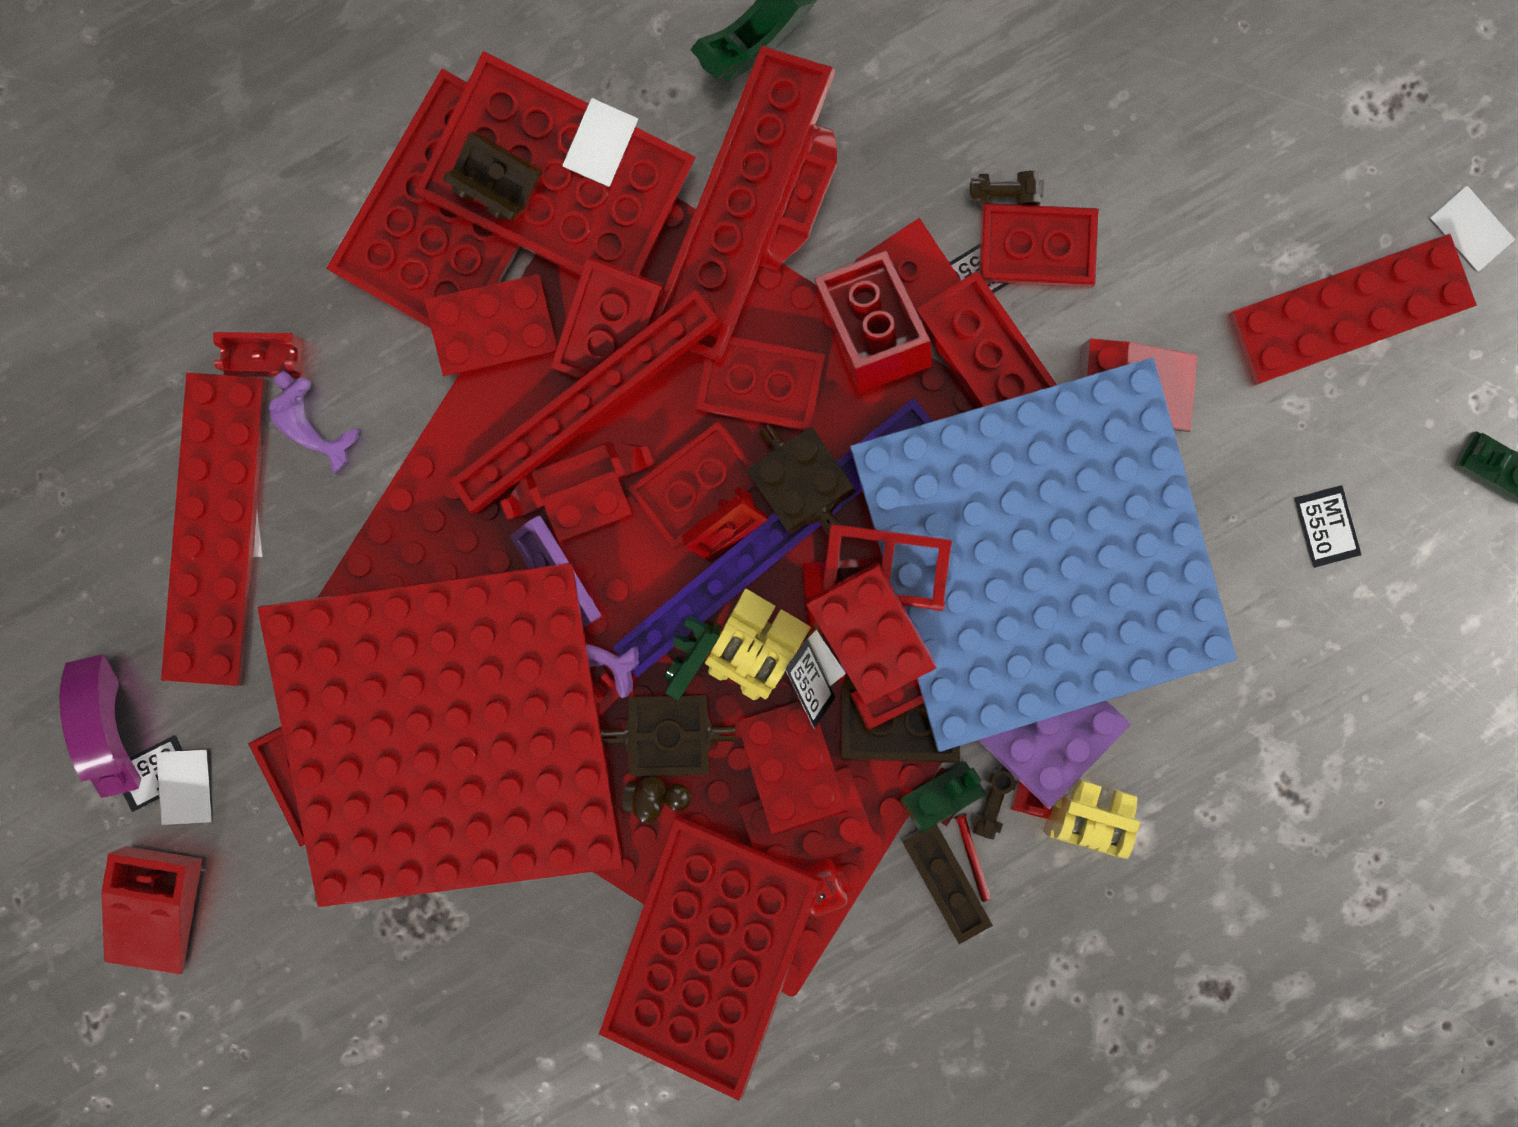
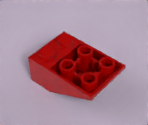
M125 846L108 853L101 891L104 962L178 975L183 974L202 865L201 858Z

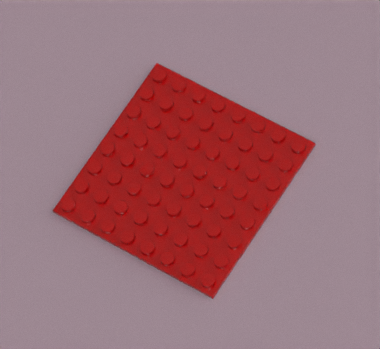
M573 562L257 607L318 907L623 868Z

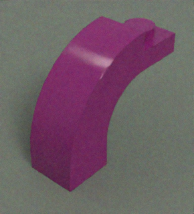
M104 654L65 663L59 692L62 730L71 761L81 781L91 780L101 798L137 790L141 783V777L126 753L117 731L115 699L120 682Z

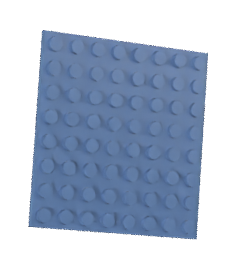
M1154 357L850 446L874 530L952 539L943 611L903 606L936 662L937 669L917 678L939 752L1237 660ZM878 541L883 559L885 541ZM895 543L890 584L896 594L932 598L939 548Z

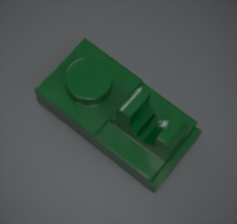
M1473 432L1455 466L1518 501V452L1484 433Z
M693 616L686 617L684 625L693 630L696 638H684L678 633L675 634L673 644L686 653L682 659L675 657L664 674V677L668 679L665 690L666 694L679 701L720 637L722 625L714 622V624L707 622L705 624Z
M965 761L902 797L900 802L922 834L986 795V792L980 784L982 780L975 769H970Z

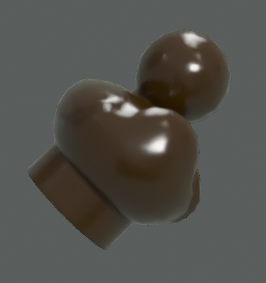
M647 776L640 782L628 781L624 789L622 804L625 812L634 813L640 822L651 825L660 816L665 803L670 809L681 811L686 809L691 803L692 796L690 790L680 782H676L667 788L662 778Z

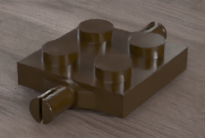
M773 424L766 426L774 439H771L765 428L760 431V435L771 451H769L766 457L746 470L789 535L807 524L819 521L829 538L831 528L829 524L840 525L832 512L840 502L856 492L854 487L812 426L795 438L783 441Z
M669 695L628 697L629 717L625 729L603 728L601 730L602 736H617L602 738L603 746L625 744L630 756V776L709 774V751L712 742H735V734H720L735 733V725L712 726L708 717L707 695H682L679 701Z

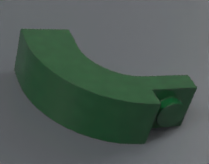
M756 0L731 25L721 31L699 38L690 51L699 59L701 67L706 72L713 75L716 79L724 77L727 82H730L753 67L761 46L771 49L776 48L803 20L817 0Z

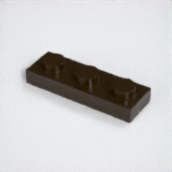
M938 825L922 834L917 830L901 839L958 944L993 926Z

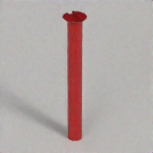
M959 814L953 818L958 822L981 901L987 902L991 898L966 819L968 814Z

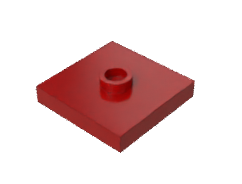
M920 217L855 260V262L887 251L915 309L961 281Z

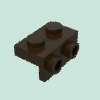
M473 131L468 134L453 169L446 172L443 181L452 185V190L457 195L469 200L476 199L486 205L487 211L493 216L503 220H514L525 212L544 171Z

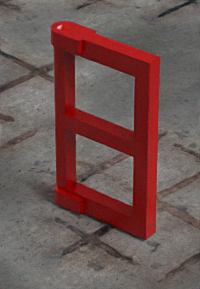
M831 524L824 582L821 586L822 591L836 584L842 536L885 541L881 569L889 582L895 543L939 548L932 598L897 594L903 606L943 611L952 539Z

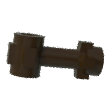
M1039 171L1017 173V181H990L989 174H979L978 177H971L970 201H978V205L989 204L990 197H1017V205L1038 206L1041 204V197L1044 196V180H1040Z
M1002 764L987 771L985 780L991 788L982 815L974 814L971 822L974 825L972 831L974 834L992 840L995 839L996 833L1001 832L1003 823L997 821L1004 795L1015 790L1017 781L1011 772Z

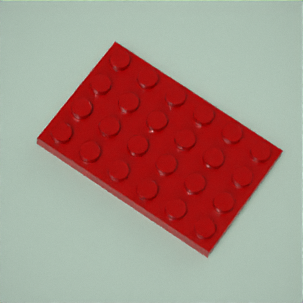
M482 51L414 193L581 276L586 259L589 256L640 275L696 157L635 127L610 187L567 169L562 165L589 103ZM473 131L544 171L525 212L514 220H503L493 216L487 211L486 205L476 199L469 200L453 192L452 185L443 181L446 172L453 169L468 134Z
M441 68L326 268L333 274L430 329L431 326L424 299L500 283L521 248L414 193L467 84L466 81Z
M682 817L675 818L599 1035L739 1101L744 1096L823 878Z

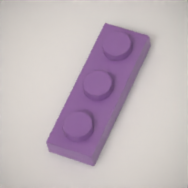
M541 516L529 520L509 536L528 568L569 563ZM574 572L584 628L601 617V614Z

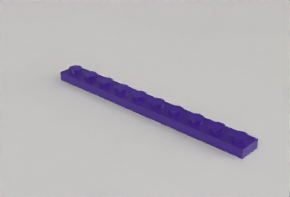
M912 398L859 443L933 421L917 401ZM851 450L836 462L856 492L840 502L832 512L833 515L863 491ZM773 513L766 522L744 537L612 648L619 656H622L631 648L638 646L639 665L632 672L636 677L640 676L675 647L673 639L676 633L685 638L693 632L692 629L684 625L687 616H693L704 623L821 526L819 521L807 524L789 535L777 515Z

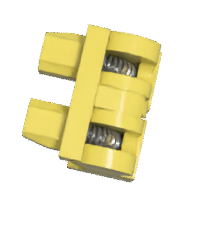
M745 588L705 664L709 666L708 673L720 681L727 680V678L732 679L741 685L742 694L752 700H757L759 697L767 699L786 671L785 668L794 657L811 627L782 609L772 624L767 621L776 606Z
M1078 779L1071 798L1061 797L1053 805L1051 816L1046 820L1043 832L1054 839L1128 859L1133 850L1136 833H1138L1141 823L1134 818L1138 797L1114 789L1109 809L1101 808L1096 805L1102 786Z

